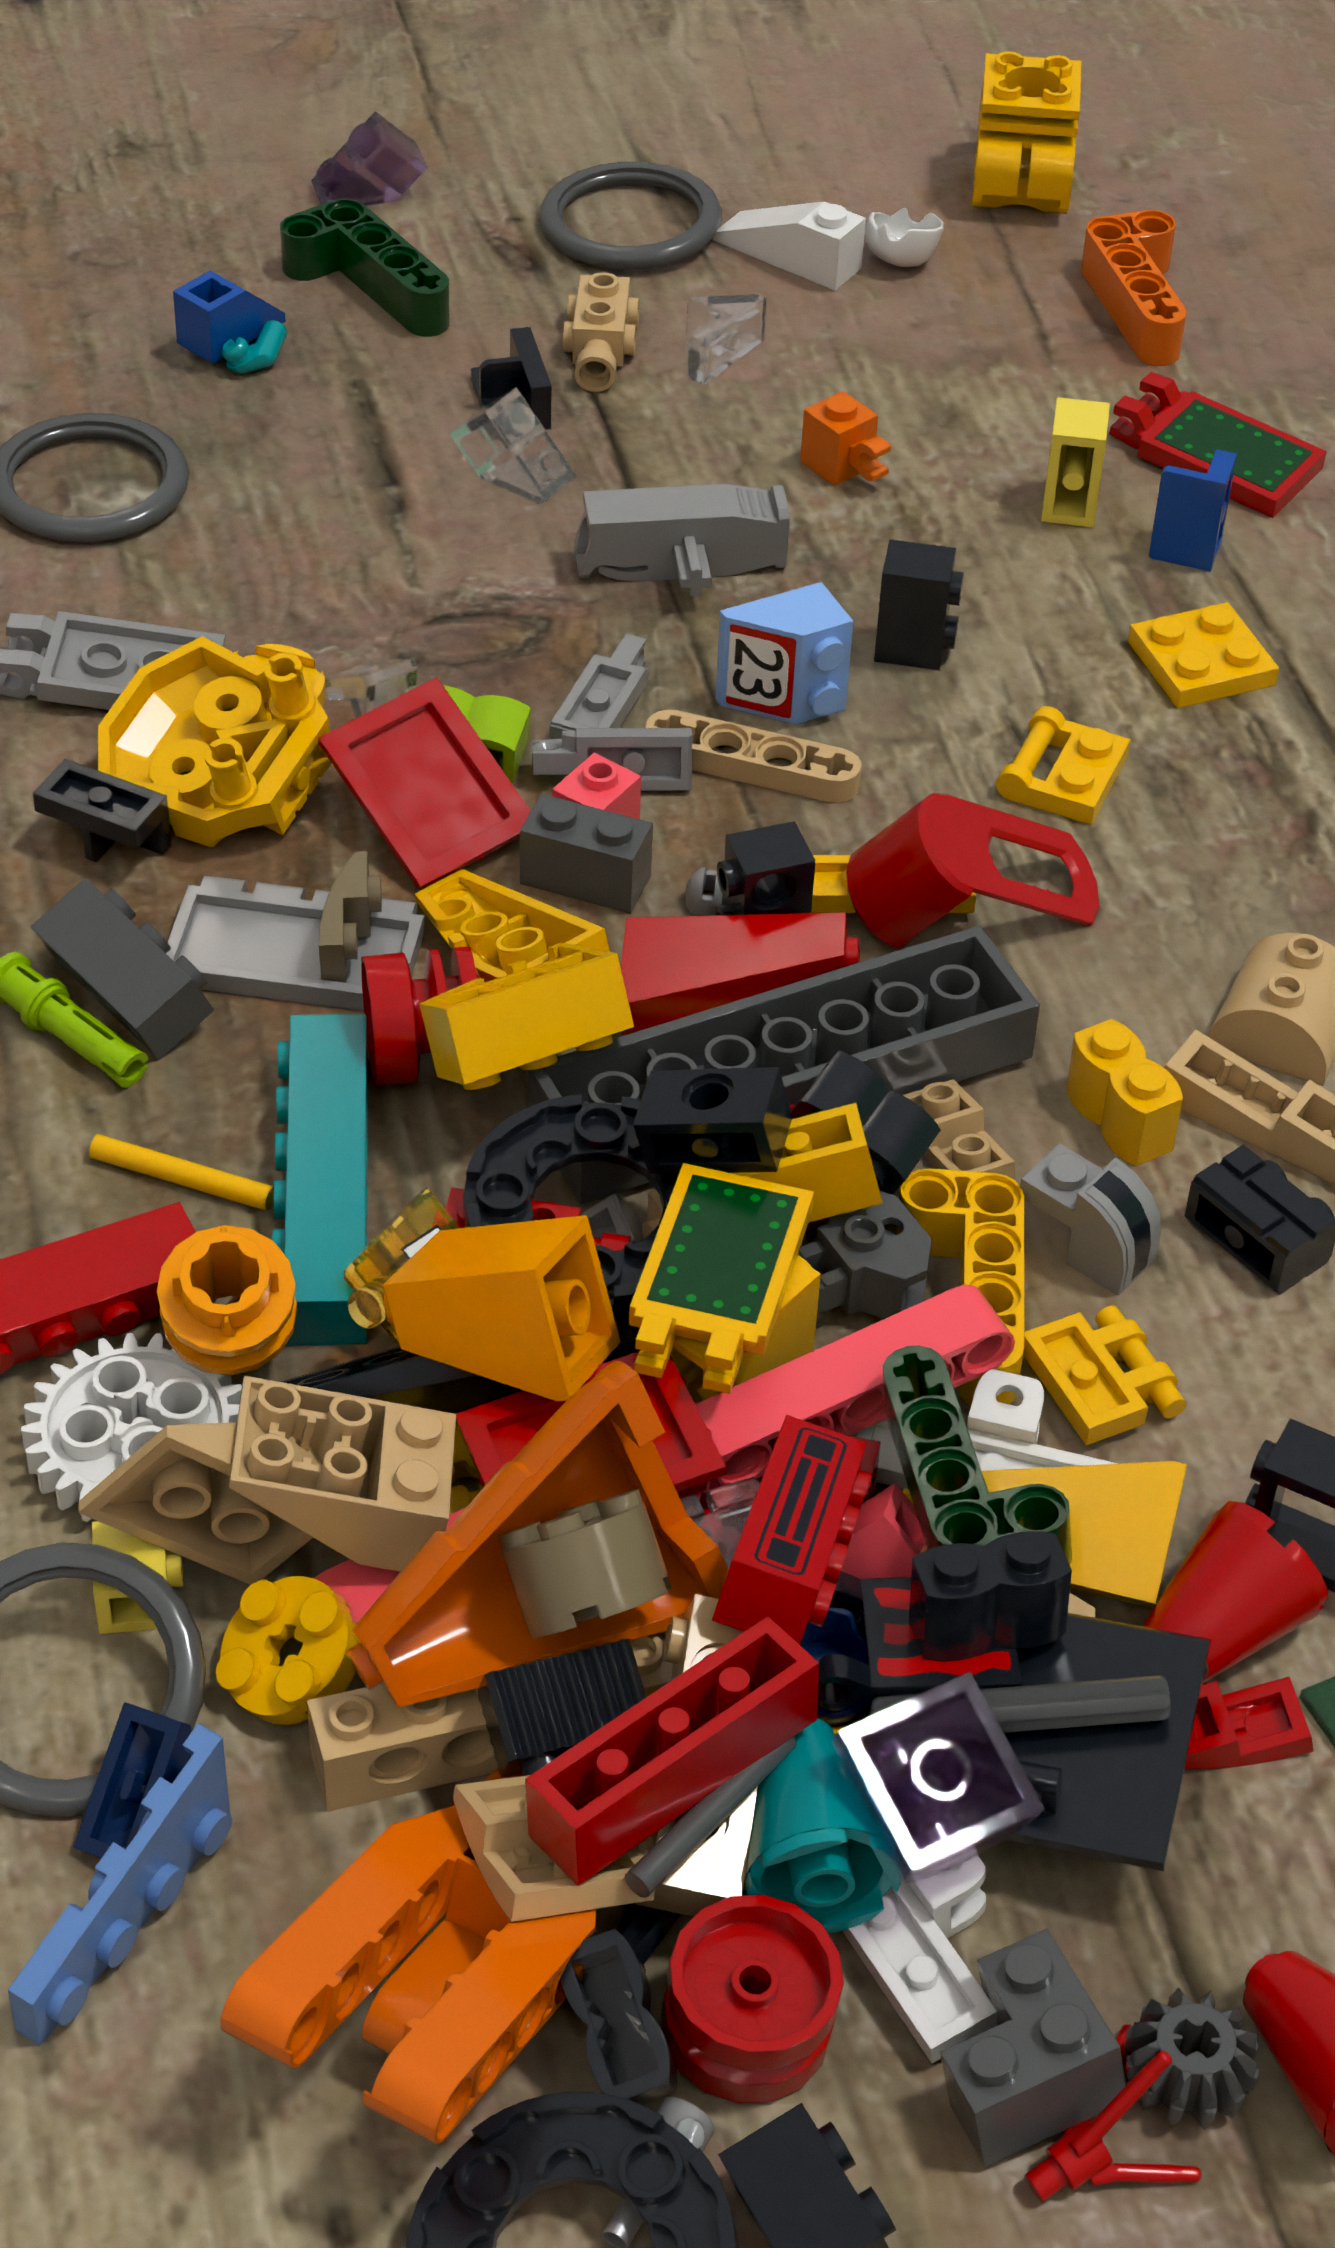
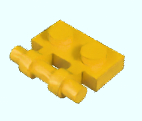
M1115 1305L1103 1308L1096 1315L1095 1322L1100 1327L1096 1330H1093L1081 1312L1024 1332L1023 1356L1086 1446L1144 1425L1148 1411L1146 1403L1155 1404L1165 1418H1173L1179 1415L1187 1405L1185 1399L1177 1390L1178 1378L1165 1362L1156 1361L1146 1347L1147 1336L1135 1320L1126 1319ZM1116 1361H1124L1131 1371L1124 1373Z

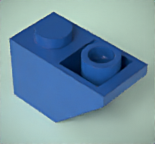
M211 270L173 291L177 344L212 364L224 358L222 347L229 339H233L236 343L237 337H241L249 343L258 338L265 322L269 320H275L280 323L286 322L283 311Z

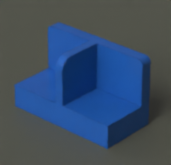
M1216 449L1207 473L1169 465L1164 467L1161 474L1150 543V558L1211 572L1223 538L1237 453Z

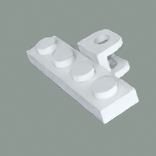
M996 1369L987 1371L979 1380L968 1415L967 1429L981 1471L1119 1464L1037 1444L1039 1422L1044 1402V1390L1039 1380ZM1010 1391L1019 1395L1022 1403L1019 1406H1013L997 1402L996 1397L1002 1392ZM888 1419L858 1432L857 1437L881 1442L876 1482L887 1485L896 1483L899 1488L908 1489L888 1425Z
M942 1826L929 1830L896 1848L895 1852L899 1861L901 1885L897 1894L893 1887H891L882 1897L884 1905L882 1912L869 1921L842 1931L931 2063L941 2059L940 2051L998 2026L997 2011L948 1941V1938L977 1921L986 1909V1895L980 1889L986 1877L985 1865L962 1832L955 1826ZM949 1854V1856H942V1857L936 1858V1857L939 1856V1855Z

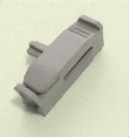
M724 483L583 491L585 510L574 539V557L579 580L589 579L591 572L598 567L600 574L621 581L638 582L679 579L680 588H689L691 596L701 595V587L712 585V577L733 576L772 565L774 569L786 568L790 516L783 485L771 486L770 490Z

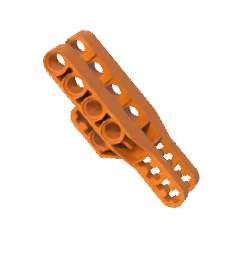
M497 1767L485 1781L519 1777L522 1774L519 1772L501 1777ZM455 1805L391 1824L242 1973L225 2002L220 2027L223 2032L291 2068L300 2067L446 1913L445 1919L379 1989L370 2005L362 2027V2038L364 2041L390 2054L380 2069L372 2092L370 2093L366 2090L363 2092V2105L427 2140L440 2144L453 2132L567 1999L562 1986L561 1976L570 1958L581 1946L583 1940L588 1939L594 1933L596 1909L511 1922L489 1889L475 1861ZM581 1965L576 1968L578 1977L581 1981L583 1978L582 1968L584 1965Z

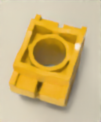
M1011 51L999 54L986 53L977 126L972 206L997 208L1004 205L1018 204L1034 207L1043 212L1067 213L1071 197L1076 137L1080 116L1082 61L1070 60L1061 55L1042 58L1022 56Z

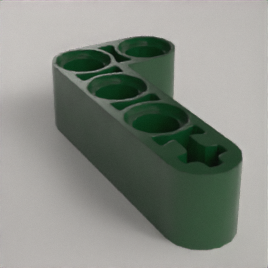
M353 199L332 200L290 215L280 223L282 271L287 277L298 281H310L340 271L414 335L422 337L437 336L446 332L450 327L449 278L361 202Z
M919 1345L906 1346L890 1354L883 1364L888 1425L927 1549L957 1543L985 1546L989 1542L1008 1534L1041 1531L1056 1534L1070 1565L1072 1561L1069 1501L1065 1495L1058 1489L1044 1484H1029L989 1493L946 1363L941 1355L931 1348Z

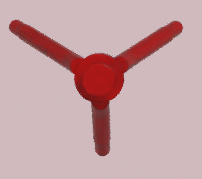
M1129 2024L1123 2025L1116 2037V2041L1121 2049L1122 2062L1127 2054V2049H1125L1124 2045L1129 2027L1132 2026ZM1158 2052L1097 2117L1094 2116L1066 2129L1058 2141L1045 2149L1048 2158L1024 2175L1028 2185L1041 2202L1047 2200L1066 2185L1074 2191L1087 2181L1093 2186L1114 2182H1199L1202 2174L1197 2166L1113 2163L1112 2157L1102 2141L1106 2133L1171 2064L1172 2057L1168 2052Z

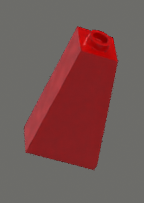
M846 912L626 918L621 971L634 1027L621 1031V1036L860 963L859 937H848Z

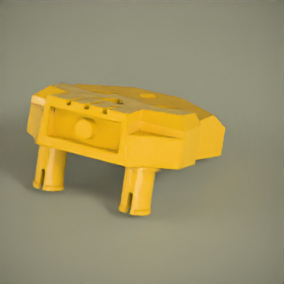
M201 636L138 669L98 725V771L167 795L169 824L172 825L175 836L213 848L226 836L246 828L262 825L284 835L296 817L295 812H299L307 801V794L311 795L319 783L318 778H322L331 765L330 760L318 744L319 737L330 732L329 720L315 695L310 674L302 669V663L298 656L286 652L278 653L257 665ZM191 771L188 774L180 775L183 772Z

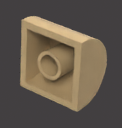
M1279 933L1259 941L1250 950L1208 1037L1247 1061L1307 1081L1310 1079L1324 1086L1335 1062V947L1313 935L1300 933Z

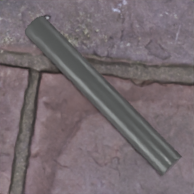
M792 1737L769 1754L754 1762L694 1805L625 1874V1881L629 1888L638 1896L647 1898L796 1748L795 1738Z

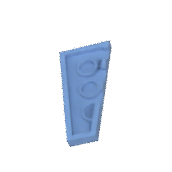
M200 1723L195 1726L182 1745L185 1751L191 1754V1758L173 1783H170L159 1777L141 1802V1805L147 1812L137 1834L128 1847L124 1848L113 1842L96 1865V1872L88 1890L89 1901L86 1906L81 1908L76 1904H68L8 1989L15 2031L39 2046L58 2024L61 2026L67 2025L77 2016L87 1999L89 1988L108 1966L111 1968L116 1967L127 1957L135 1944L138 1930L156 1909L163 1911L174 1902L183 1887L186 1874L203 1854L210 1856L215 1853L228 1836L232 1825V1817L230 1814L223 1737Z

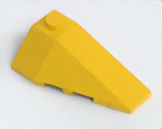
M460 869L415 893L417 904L451 948L470 946L475 968L480 978H484L485 982L506 976L505 966L518 960H526L527 968L548 961L549 957L546 948L559 942L610 952L605 928L464 869Z

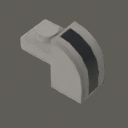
M1059 1143L1021 1178L1020 1188L1023 1190L1024 1200L1071 1228L1066 1264L1119 1296L1156 1260L1161 1236L1160 1212L1150 1190L1139 1176L1118 1158L1115 1157L1102 1169Z

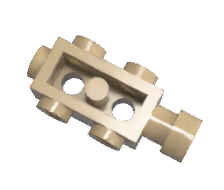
M605 272L593 275H580L578 294L568 295L567 321L564 322L563 352L572 353V364H575L574 376L576 382L587 391L601 392L611 387L615 380L616 367H623L624 355H635L636 328H638L639 298L630 297V277H617Z

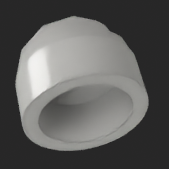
M701 867L693 872L686 885L685 905L695 916H714L715 907L722 905V892L718 883L717 871L706 870V867ZM703 891H714V896L703 895Z

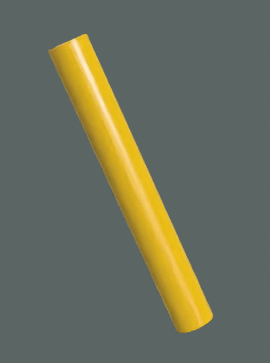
M96 1134L90 1144L89 1156L98 1161L264 1211H269L274 1203V1186L101 1134Z

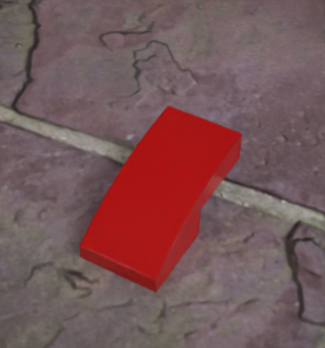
M1290 1676L1224 1695L1221 1694L1217 1681L1201 1686L1185 1769L1240 1767L1314 1752L1312 1736Z

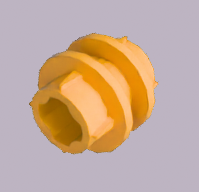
M222 1225L197 1231L176 1245L161 1267L157 1297L166 1340L183 1361L203 1372L232 1376L257 1370L280 1354L294 1332L297 1314L296 1283L290 1261L273 1240L251 1228ZM227 1296L240 1297L239 1302L227 1305L216 1304V1300Z

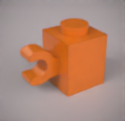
M844 391L804 409L800 462L834 486L859 474L871 482L887 475L889 469L881 464L877 458L890 452L891 446L884 438L876 436L878 415Z

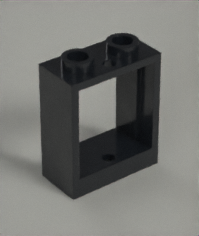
M1290 1418L1277 1443L1267 1439L1263 1442L1250 1474V1479L1260 1482V1484L1255 1483L1245 1503L1263 1512L1276 1522L1266 1532L1283 1547L1294 1539L1306 1551L1320 1571L1327 1589L1335 1592V1526L1282 1504L1285 1489H1289L1335 1509V1437Z

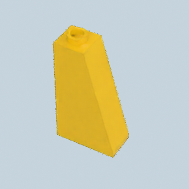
M1176 1461L982 1471L989 1493L1029 1484H1044L1058 1489L1065 1495L1069 1501L1072 1561L1070 1567L1072 1574L1070 1589L1148 1608L1155 1607L1187 1464ZM904 1488L903 1493L913 1504L909 1489Z

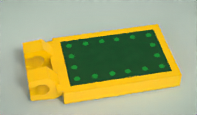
M683 1163L630 1304L629 1325L640 1328L635 1349H639L640 1352L635 1361L634 1371L639 1374L662 1378L676 1336L708 1343L704 1364L708 1365V1368L703 1377V1388L730 1394L744 1351L765 1355L813 1211L814 1191Z

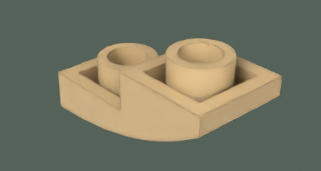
M954 1079L946 1082L931 1083L921 1090L903 1095L924 1109L941 1129L924 1153L933 1169L997 1173L1015 1180V1161L984 1130V1109Z

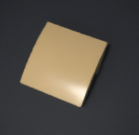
M530 1775L455 1785L453 1800L469 1847L489 1889L511 1922L654 1900L655 1890L647 1898H643L635 1894L625 1881V1874L643 1857L636 1847L626 1852L579 1886L559 1868L528 1836L525 1778Z

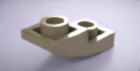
M367 851L354 852L336 877L328 894L319 929L318 947L322 980L347 983L346 960L358 959V937H371V912H382L381 875L369 876Z

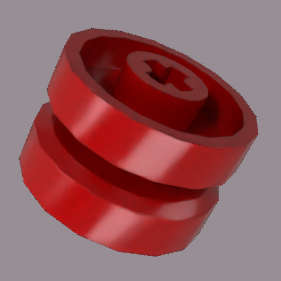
M767 1895L730 1896L701 1909L678 1935L669 1963L667 1988L661 2011L663 2032L671 2044L679 2072L705 2093L738 2104L773 2102L801 2089L823 2065L831 2039L835 2015L844 1985L840 1953L821 1923L799 1906Z

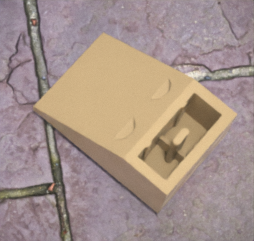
M244 1375L229 1488L359 1565L401 1572L435 1531L445 1532L450 1511L456 1414Z

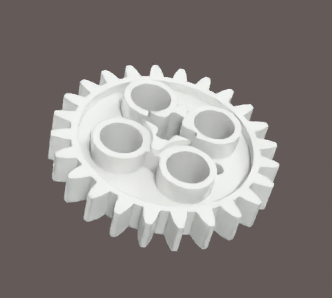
M127 1333L123 1348L115 1350L105 1338H101L98 1340L99 1354L93 1357L76 1348L72 1351L74 1368L70 1369L63 1365L52 1364L50 1369L53 1384L36 1382L34 1385L36 1402L24 1405L26 1425L21 1427L29 1474H37L39 1490L42 1494L56 1491L58 1508L65 1510L79 1502L166 1425L237 1422L242 1385L232 1384L230 1375L203 1372L183 1361L173 1348L171 1350L163 1348L162 1334L159 1333L152 1337L147 1347H138L133 1333ZM81 1514L82 1521L88 1522L92 1519Z

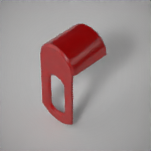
M932 793L853 852L846 867L847 891L857 915L874 936L897 949L971 897L972 892L1086 926L1094 923L1099 909L1097 881L1086 855L1070 833L948 794ZM992 837L1060 857L1067 866L1072 878L1073 891L1071 897L1051 892L1048 889L1037 888L1035 885H1027L1023 881L1017 882L1004 878L994 865L990 855Z

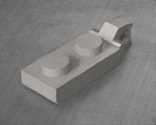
M626 633L610 658L597 654L593 655L551 720L550 739H562V731H576V728L621 727L644 690L649 676V669L644 668L646 665V659H644L646 638Z
M576 728V731H562V739L533 740L532 742L533 775H562L563 780L595 752L641 775V791L692 789V728Z

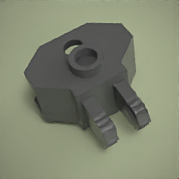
M880 1191L882 1204L830 1217L829 1223L818 1227L817 1240L800 1247L798 1256L804 1258L813 1269L821 1273L817 1315L821 1311L826 1312L840 1306L847 1315L860 1311L885 1319L924 1301L932 1238L897 1196ZM884 1225H897L902 1229V1232L894 1235L893 1232L885 1230Z

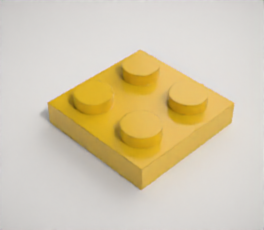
M1229 602L1130 624L1128 643L1177 709L1275 686L1277 683L1278 665Z

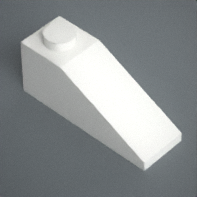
M825 201L744 210L738 212L719 227L713 237V241L836 291L862 269L866 218L847 211L841 205L830 204Z

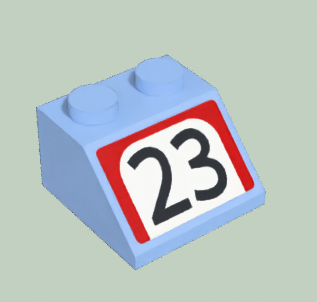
M822 582L720 610L716 701L723 707L793 724H799L846 710L853 620Z

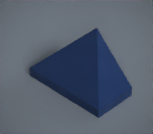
M124 1702L73 1848L102 1858L113 1842L121 1847H128L137 1834L147 1812L141 1805L143 1799L159 1777L173 1783L191 1758V1754L186 1752L182 1746L192 1732L190 1724Z

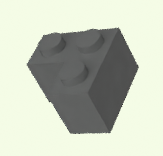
M1048 1928L977 1960L982 1989L997 2011L998 2026L940 2051L950 2106L984 2167L1099 2115L1125 2087L1120 2046Z

